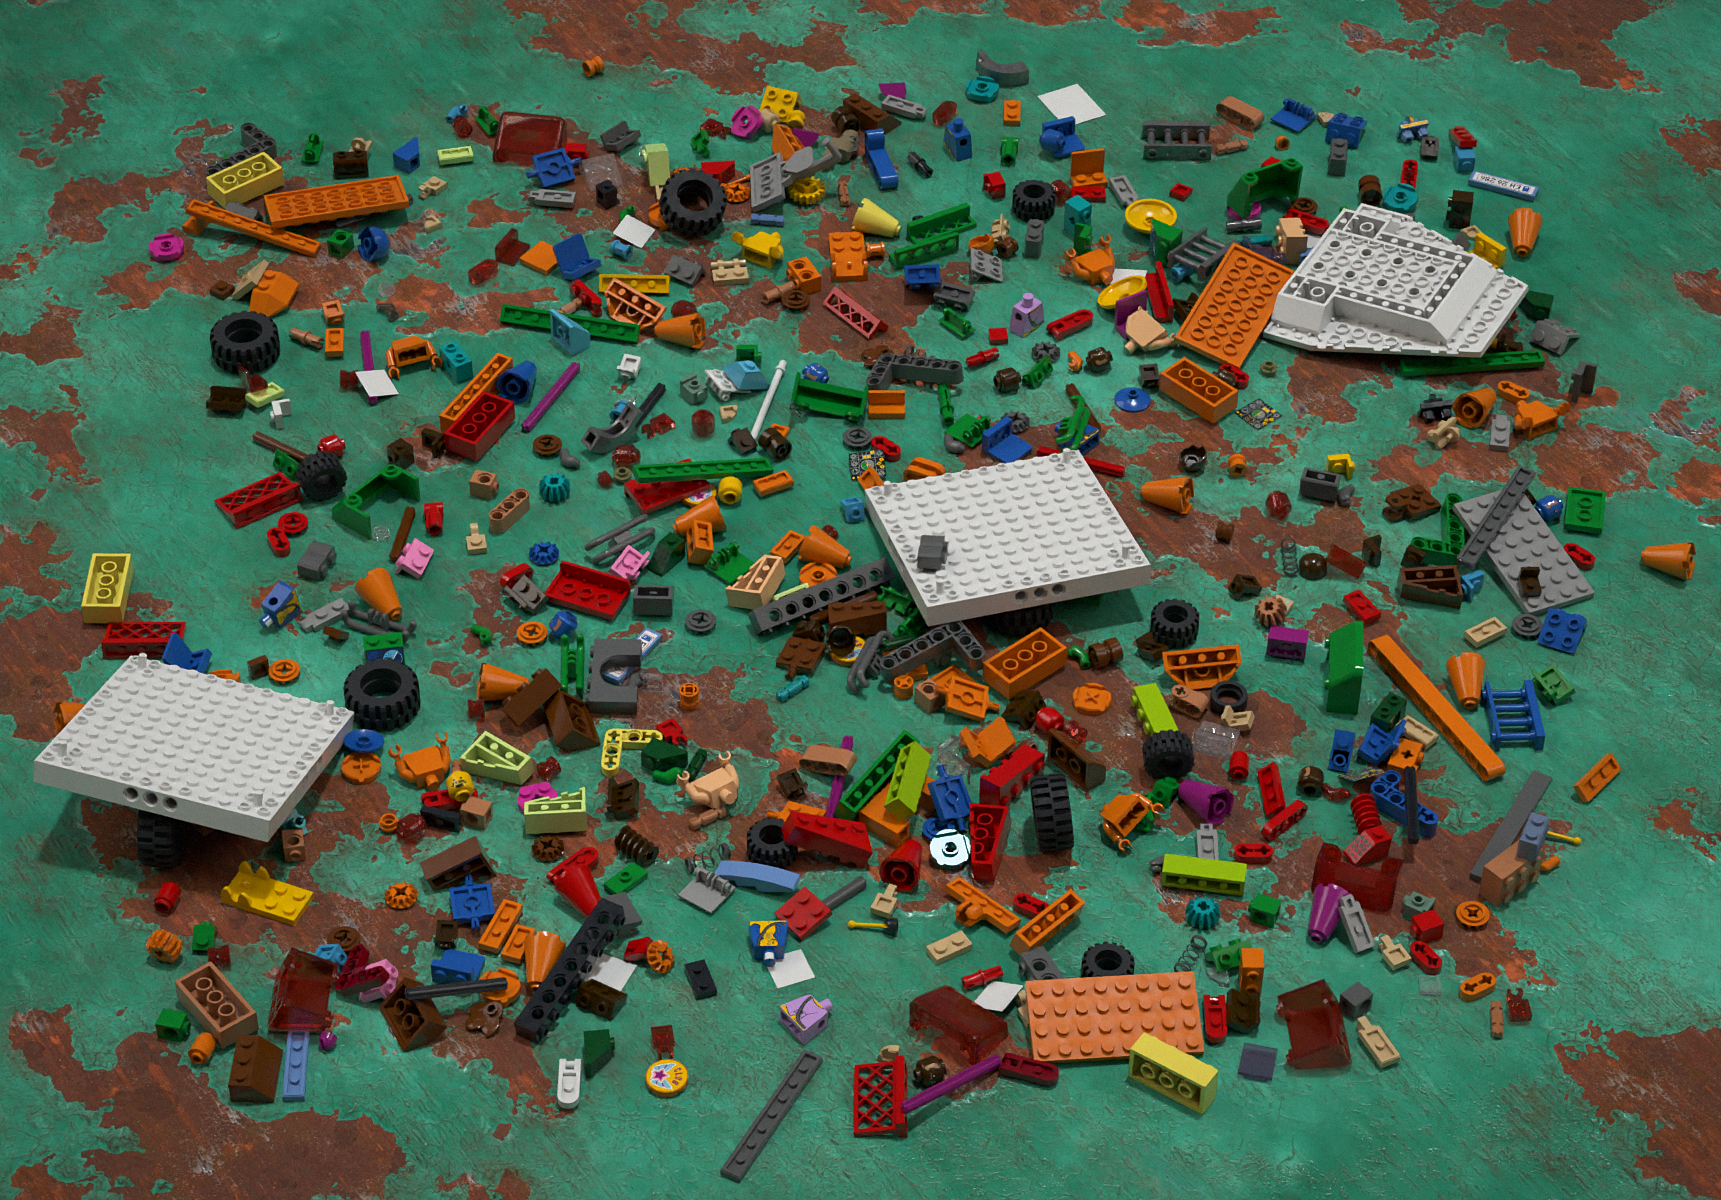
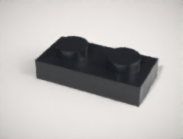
M425 805L422 806L420 810L421 825L460 833L462 829L460 813Z
M705 959L684 964V970L697 1000L717 995V988Z

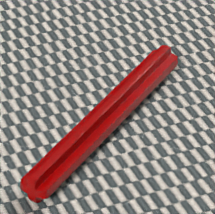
M1039 446L1037 449L1038 457L1049 456L1054 453L1060 454L1059 450ZM1083 456L1091 470L1123 477L1125 474L1124 466Z

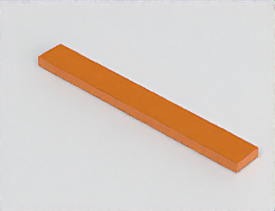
M195 199L186 208V214L311 257H315L321 248V243L282 229L272 228L271 225Z

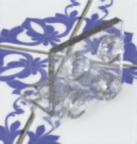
M614 153L581 160L579 166L580 174H585L590 192H596V184L605 180L612 181V185H615V187L622 186L623 182Z
M1202 721L1200 728H1195L1192 733L1193 750L1229 760L1240 736V730Z
M952 735L938 747L937 766L944 764L947 775L955 776L961 774L969 793L971 765L959 758L960 738Z

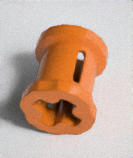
M880 242V244L866 243L867 258L871 256L885 257L884 242Z

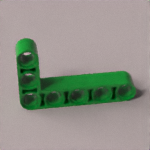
M1448 493L1441 508L1442 541L1417 536L1411 540L1410 545L1426 552L1423 560L1424 564L1435 566L1457 565V568L1460 565L1455 563L1465 546L1464 525L1452 508L1454 504L1463 500L1456 493Z

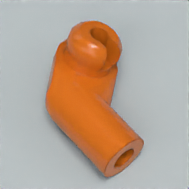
M1070 351L1068 358L1072 362H1069L1068 366L1071 371L1075 372L1080 370L1083 360L1075 351Z
M1554 855L1548 860L1543 861L1540 871L1548 872L1561 863L1559 857Z

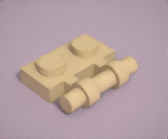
M735 258L733 261L717 260V262H711V269H717L712 270L714 286L749 283L747 267H744L746 266V260Z

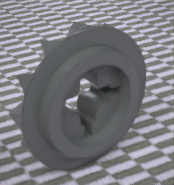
M1042 341L1041 344L1036 343L1035 347H1032V356L1037 361L1043 359L1046 355H1049L1051 362L1056 361L1060 357V348L1055 343L1051 344L1050 341L1048 343Z
M1011 410L1010 413L1006 412L1001 417V420L1006 416L1012 419V432L1015 433L1026 430L1030 424L1029 417L1025 413H1020L1019 410L1017 412Z
M862 427L849 428L843 434V443L847 444V447L853 446L854 449L857 447L861 449L864 446L868 447L872 440L871 432Z
M695 610L686 616V627L689 628V631H695L696 634L698 632L705 634L706 631H712V628L716 627V617L710 611Z
M1521 614L1513 619L1511 628L1514 629V633H1519L1520 637L1526 636L1529 639L1532 636L1536 638L1541 633L1543 623L1534 615Z

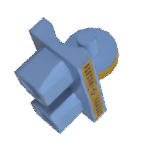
M1411 115L1406 116L1405 121L1399 125V131L1396 133L1397 138H1402L1404 143L1413 141V135H1417L1418 139L1422 140V137L1428 136L1427 127L1429 122L1428 120L1418 121V119H1413Z

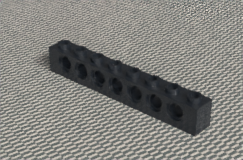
M884 557L753 609L748 613V617L756 635L760 633L767 635L774 632L775 627L780 626L782 629L791 625L790 621L796 619L797 622L808 618L807 615L810 613L816 614L824 611L828 604L845 599L847 601L854 599L862 592L866 594L874 591L873 588L877 586L887 587L895 576L887 557ZM869 574L875 577V581L869 578ZM853 580L858 583L859 588L854 587ZM836 587L842 590V595L837 593ZM820 593L825 596L826 601L820 599ZM803 600L808 602L809 608L803 605ZM786 607L791 608L792 615L786 612ZM769 613L775 616V621L769 618Z
M604 898L599 900L515 1020L514 1027L517 1036L539 1044L542 1038L547 1036L549 1028L553 1022L559 1019L560 1012L564 1006L570 1003L573 993L582 985L584 977L591 973L596 960L602 957L607 944L613 941L618 928L624 925L626 917L623 906Z

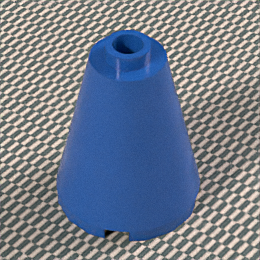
M524 361L503 372L496 381V389L501 393L500 396L513 401L514 404L525 402L531 394L537 374V367L530 361Z

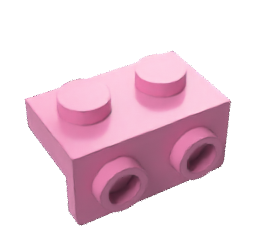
M416 538L411 544L407 542L402 550L404 555H400L395 563L398 566L395 573L399 574L403 569L419 579L434 549Z
M628 545L608 572L611 575L635 581L640 574L638 569L641 568L643 570L648 564L649 560L647 557L650 552L647 551L643 556Z
M387 959L366 966L365 970L376 966H383L390 976L384 985L361 992L359 999L363 1003L381 997L386 1000L395 989L398 970Z

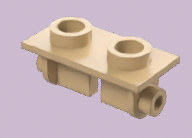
M1001 214L999 220H995L992 223L991 235L994 239V246H997L998 243L1003 242L1005 238L1009 237L1008 230L1010 229V224L1007 219L1005 220L1003 214Z

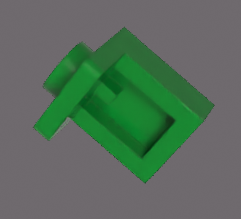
M736 345L737 362L749 360L754 362L757 367L758 363H762V352H758V345Z
M1170 777L1155 781L1152 790L1156 798L1155 802L1168 807L1171 797L1178 794L1180 784Z
M200 922V925H194L193 951L214 952L215 934L218 933V928L213 923Z

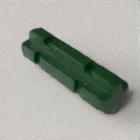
M699 748L686 769L689 773L690 781L695 780L696 774H698L704 763L703 761L707 757L705 749Z

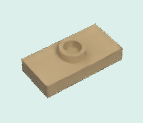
M1409 715L1403 718L1407 721L1404 726L1406 731L1403 736L1411 741L1423 744L1422 748L1425 750L1438 740L1439 735Z

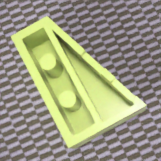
M665 143L645 145V149L642 150V159L647 166L650 186L665 185L667 179L670 178L668 149Z
M487 731L460 757L464 772L522 785L535 772L530 756Z
M585 787L579 788V792L572 794L563 792L560 797L552 799L547 796L524 802L526 834L587 831Z

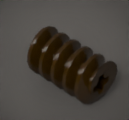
M628 825L618 831L614 840L616 849L642 867L651 865L659 853L658 846L654 847V843L649 842L645 837L643 838L641 834H637V831L631 829Z

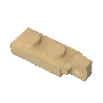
M1365 1016L1358 1018L1356 1027L1359 1030V1038L1378 1065L1384 1068L1399 1062L1400 1054L1380 1026L1371 1025Z

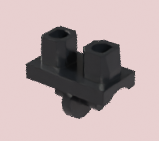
M1434 393L1430 394L1429 399L1424 400V404H1420V410L1417 412L1418 418L1422 417L1425 424L1434 422L1436 419L1435 415H1440L1441 421H1447L1452 417L1453 401H1443L1442 398H1437Z

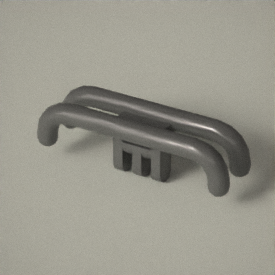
M646 514L640 515L587 543L584 548L586 551H590L610 540L608 542L610 548L596 555L592 559V563L598 564L604 559L622 551L628 545L631 546L649 536H653L656 532L653 527L632 536L629 530L648 521V516Z
M353 600L348 602L350 612L355 617L368 621L369 624L365 625L351 620L346 610L340 613L342 621L348 627L370 635L388 634L387 630L389 628L402 632L403 643L409 640V634L413 633L417 628V623L414 620H411L409 626L390 621L387 613L375 612L371 608L368 610V613L362 612L356 607Z
M880 631L876 636L869 637L863 645L847 675L848 687L854 694H858L860 691L854 680L856 674L861 686L868 688L870 683L864 676L865 671L873 677H877L881 671V657L875 652L878 647L881 648L883 638L886 640L894 638L890 632Z

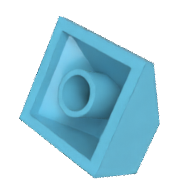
M550 310L551 335L557 343L572 355L590 347V334L588 330L556 310Z
M752 361L734 362L722 368L739 390L769 389L770 387L762 372Z

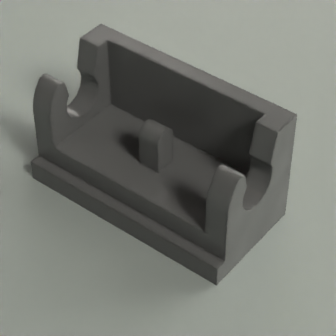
M622 892L604 897L606 900L623 906L625 923L615 933L618 940L638 933L636 928H631L641 925L642 919L627 894Z

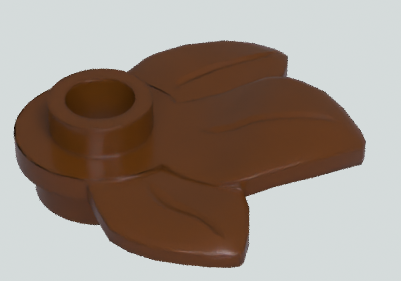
M879 345L875 349L864 350L861 353L863 357L867 358L864 367L874 366L880 355L894 353V351L884 345Z
M491 1001L487 1004L478 1002L471 1005L467 1009L471 1016L466 1021V1030L471 1031L482 1028L485 1037H491L500 1027L499 1020L502 1018L504 1011L502 1005L497 1001Z

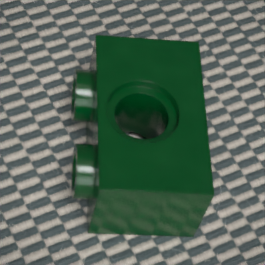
M1389 692L1372 713L1370 725L1373 723L1389 734L1395 728V725L1405 717L1407 699Z

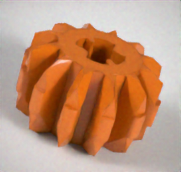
M162 929L161 931L155 930L149 936L146 947L147 952L152 954L151 957H155L158 961L161 960L164 963H173L180 956L183 945L182 940L178 939L177 935Z

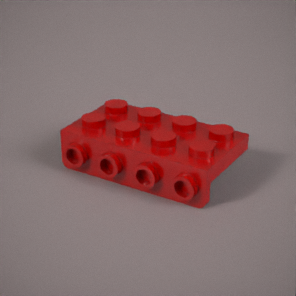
M688 458V459H685V460H683V461H679V462H677V463L692 462V461H691L690 458ZM636 479L624 483V495L631 497L643 514H648L709 489V483L706 479L637 483Z
M562 561L559 573L549 585L545 594L549 597L548 602L613 621L631 595L630 581L627 579Z

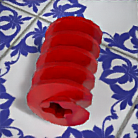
M1364 793L1352 799L1350 809L1359 835L1364 830L1382 825L1373 795Z

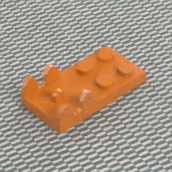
M863 232L828 233L833 282L868 281V262Z

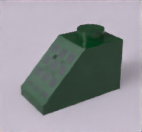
M1529 290L1518 306L1532 319L1549 320L1554 295Z
M669 532L658 542L647 565V569L661 577L664 576L686 556L685 539Z
M653 737L641 752V765L648 770H658L661 772H666L674 767L686 768L688 766V751Z
M609 1029L583 1031L587 1078H592L611 1060V1050H615L614 1037L610 1038Z

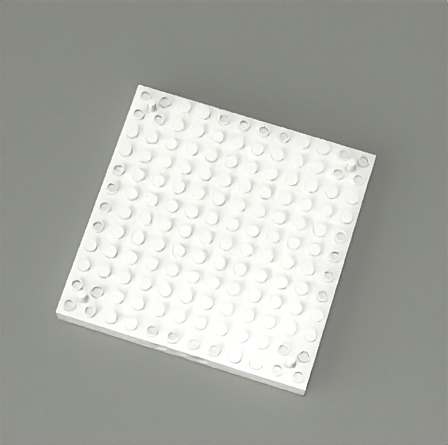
M1065 448L1063 453L1060 454L1054 453L1044 457L1016 460L1006 464L999 463L995 466H983L978 469L945 473L935 477L928 476L924 479L908 480L902 483L885 481L884 486H874L865 489L866 510L927 626L1151 584V564L1079 450L1075 451ZM922 535L945 536V541H948L946 564H942L941 569L918 568L917 556Z
M140 653L139 656H130L34 760L33 782L268 842L344 744L346 735L353 731L355 712L343 707H334V701L328 700L326 703L310 701L308 698H298L288 693H278L268 688L262 689L254 687L252 684H242L232 679L219 678L213 674L207 675L196 670L183 669L177 665H167L157 660H147V654Z

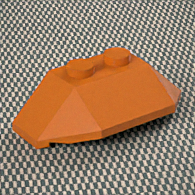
M776 123L774 125L771 149L774 154L780 152L783 156V161H788L796 151L805 147L792 134L789 127Z
M265 270L257 286L252 291L249 312L263 313L266 317L278 314L288 307L299 287V283L285 273Z
M616 278L612 279L604 291L610 317L619 322L639 324L641 326L640 331L658 323L667 307Z
M1239 644L1162 652L1164 672L1178 685H1184L1192 690L1213 688L1219 682L1228 681L1242 664Z

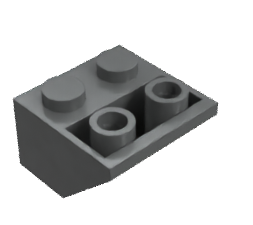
M634 585V615L672 616L675 586Z

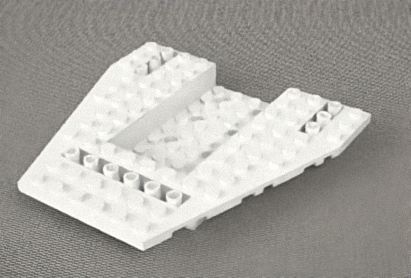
M1361 203L1356 211L1343 208L1280 290L1271 316V322L1263 331V337L1310 351L1481 358L1529 290L1527 284L1513 276L1511 278L1504 274L1503 270L1499 268L1496 270L1491 263L1473 253H1467L1460 245L1455 246L1451 240L1436 231L1424 228V224L1414 222L1412 217Z

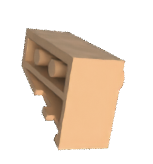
M1279 218V224L1275 226V234L1278 236L1277 243L1278 247H1280V257H1283L1284 264H1299L1300 254L1307 250L1308 235L1303 234L1305 229H1302L1303 224L1300 218Z
M762 556L749 568V572L746 575H740L737 578L738 581L732 587L730 585L726 587L729 606L756 609L768 604L786 575L782 557Z

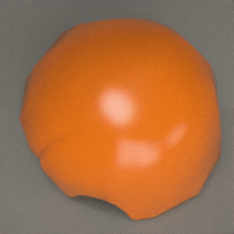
M985 233L984 236L973 237L968 244L969 250L974 248L990 254L994 249L993 236Z

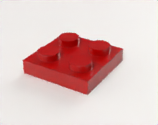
M805 886L774 912L779 920H788V929L801 941L833 915L832 911Z

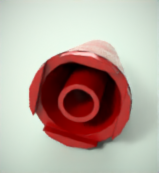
M906 840L881 863L879 869L881 881L883 883L886 882L888 885H896L897 892L912 890L918 884L920 878L921 844L916 840Z
M581 863L572 866L574 870L569 873L567 870L562 872L554 882V889L556 893L587 919L601 899L591 869L587 864Z

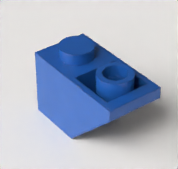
M417 137L393 152L394 167L408 174L420 167Z
M1335 729L1329 769L1348 772L1356 733Z

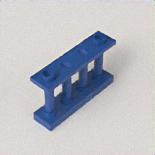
M1524 680L1523 688H1520V690L1491 691L1489 681H1485L1484 689L1481 690V701L1485 702L1491 729L1490 741L1494 743L1495 750L1500 751L1501 741L1530 740V742L1534 743L1535 750H1543L1545 732L1532 680ZM1520 698L1524 702L1523 704L1494 705L1493 699ZM1523 712L1527 714V717L1498 719L1496 713ZM1527 726V728H1530V732L1501 733L1500 727Z

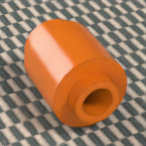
M207 1032L198 1035L188 1052L191 1061L195 1064H206L216 1048V1038Z

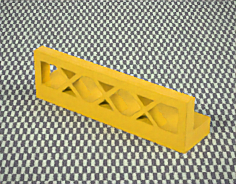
M599 274V292H604L613 278L620 280L641 293L670 292V275Z

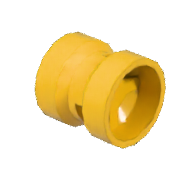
M800 110L790 112L787 127L792 132L793 128L803 129L805 114Z

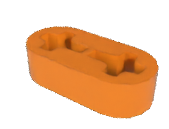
M1510 381L1498 383L1497 394L1500 397L1515 404L1520 400H1524L1526 403L1529 402L1530 392L1527 389Z
M1484 972L1462 982L1459 990L1460 998L1471 1002L1492 993L1496 986L1495 976Z

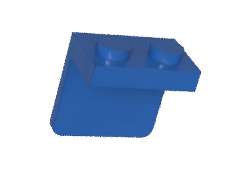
M1345 113L1335 114L1328 121L1325 141L1331 142L1332 139L1348 140V146L1358 148L1361 132L1367 125V121L1359 116H1354L1353 118Z
M1073 116L1042 123V132L1053 129L1063 133L1064 140H1066L1063 149H1060L1057 153L1051 152L1055 158H1061L1071 155L1072 152L1085 150V146L1075 134L1076 119Z
M580 233L553 246V252L564 279L580 280L583 275L596 271V268L601 266L599 259L589 257L583 236Z
M939 264L904 266L905 287H909V290H919L924 286H927V289H937L942 283Z
M1008 416L982 433V451L1004 464L1020 460L1032 451V445L1012 434V419Z
M1549 607L1538 643L1562 652L1574 654L1582 632L1586 631L1587 619L1579 614H1570L1562 609Z
M172 633L162 660L164 664L177 665L180 668L196 670L204 674L212 653L208 648L191 652L177 633Z
M1402 719L1389 734L1372 723L1368 727L1356 754L1374 766H1377L1381 761L1385 762L1391 754L1390 751L1395 752L1400 745L1398 740L1406 731L1404 726L1407 721Z
M446 949L441 960L433 959L431 963L432 982L446 984L477 980L485 963V957Z

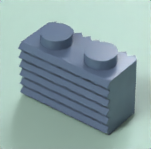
M1533 812L1530 813L1519 838L1517 857L1532 862L1537 860L1547 836L1549 817Z

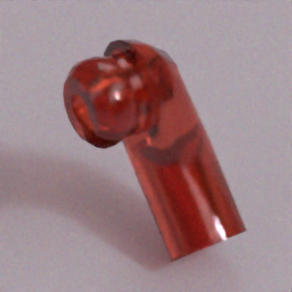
M1328 783L1323 785L1322 792L1333 802L1348 800L1351 796L1350 791L1346 788H1332Z

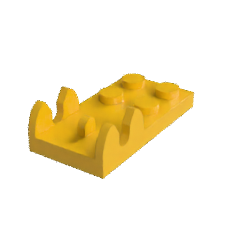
M243 861L239 866V872L229 886L222 889L220 897L222 903L295 926L314 899V892L271 879L267 870L262 866L254 873L248 862Z

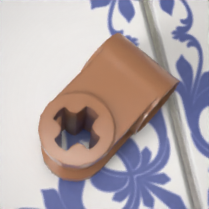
M1175 685L1171 690L1173 696L1169 702L1170 707L1192 718H1199L1209 704V699L1205 694L1189 689L1184 685Z

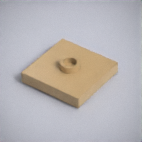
M264 259L244 274L231 297L238 300L257 286L269 263Z

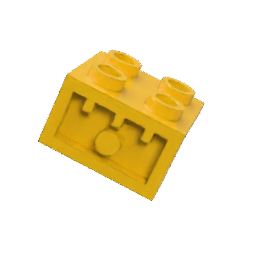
M767 86L759 111L769 109L779 115L780 122L787 124L790 112L794 110L795 105L801 106L802 99L797 92Z
M1479 232L1475 236L1474 248L1467 253L1479 256L1491 263L1493 268L1498 269L1505 263L1507 248Z

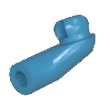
M464 104L453 107L446 116V121L452 123L455 118L466 115L468 107Z

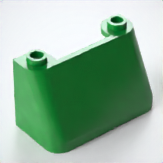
M1288 158L1243 174L1227 195V205L1242 218L1250 216L1252 203L1275 196L1279 200L1282 197H1288L1289 201H1295L1299 196L1303 165L1294 158Z

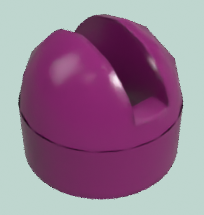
M322 1032L318 1044L321 1049L330 1050L335 1046L337 1037L332 1033Z

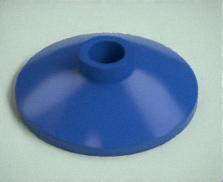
M1128 387L1119 390L1115 395L1114 401L1119 409L1136 413L1147 409L1151 398L1146 391L1140 388Z
M368 729L354 730L344 738V745L348 749L360 753L374 752L384 744V738L380 733Z

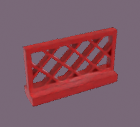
M278 472L214 501L215 505L232 520L233 526L238 529L298 503L303 498L300 485L297 482L292 483L281 472Z
M108 622L105 638H102L101 641L103 659H128L130 656H139L140 653L147 654V658H162L172 633H177L182 640L184 639L186 622ZM112 629H121V630L115 632V631H113ZM126 633L129 634V635L126 636V637H122V635H124V634H126ZM145 633L149 634V635H147V636H145V637H142V636H141V635H143V634H145ZM164 633H167V634H168V635H166V636H164V637L160 636V635H162V634H164Z
M904 1055L896 1056V1061L854 1065L855 1137L898 1133L899 1138L908 1137V1114H905L900 1108L901 1103L908 1099V1068ZM885 1069H893V1072L887 1077L881 1074ZM869 1071L872 1073L866 1079L860 1076V1072ZM878 1077L882 1081L875 1087L870 1082ZM888 1084L893 1089L885 1094L881 1089ZM867 1086L871 1091L866 1096H863L859 1092ZM877 1093L882 1098L875 1104L870 1099ZM886 1101L893 1105L887 1111L881 1108ZM865 1103L871 1106L866 1113L859 1110ZM875 1111H878L882 1115L876 1121L870 1118ZM887 1118L892 1121V1126L883 1127L880 1125ZM865 1120L871 1124L868 1128L859 1129V1126Z

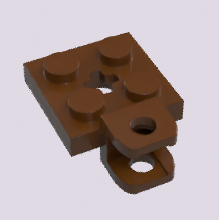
M1416 484L1390 492V495L1385 499V502L1390 506L1383 508L1382 514L1389 521L1404 519L1405 514L1410 519H1415L1440 511L1442 505L1422 485Z

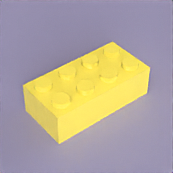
M262 152L206 177L208 194L224 209L228 202H247L284 185L283 168L265 152Z
M93 553L81 605L84 623L123 622L134 572L131 554Z
M1145 1032L1131 1047L1128 1076L1202 1115L1216 1098L1219 1070L1213 1066L1207 1065L1194 1056L1188 1055Z

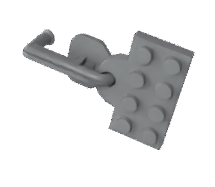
M826 137L822 145L826 146L831 154L814 161V150L812 147H805L796 151L788 161H783V156L779 152L750 165L751 205L754 212L763 210L785 199L784 188L789 186L795 179L806 178L840 162L842 155L830 138Z

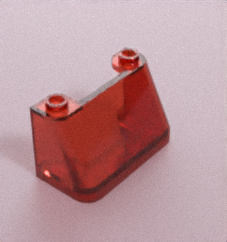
M503 112L499 119L492 155L493 162H507L510 153L535 156L560 148L565 149L566 143H568L566 121L557 116Z
M1323 842L1316 858L1311 885L1312 894H1314L1318 884L1323 883L1322 886L1334 884L1348 891L1354 900L1360 903L1361 908L1378 912L1389 911L1395 899L1404 860L1394 857L1384 860L1381 870L1359 865L1354 867L1352 864L1341 862L1342 852L1338 846Z
M291 947L275 978L267 1029L273 1031H325L326 1028H330L334 1016H331V1011L327 1010L330 989L332 985L337 984L340 973H337L339 964Z
M1325 979L1277 996L1279 1005H1276L1279 1016L1284 1017L1287 1022L1292 1048L1288 1049V1054L1286 1055L1290 1067L1293 1066L1297 1070L1345 1067L1352 1064L1341 1007Z
M940 986L917 996L910 1002L909 1026L918 1031L922 1026L927 1029L931 1025L959 1042L960 1051L964 1052L966 1050L970 1056L968 1063L971 1065L985 1060L1008 1037L1007 1022L1002 1017L991 1013L957 992L951 986Z

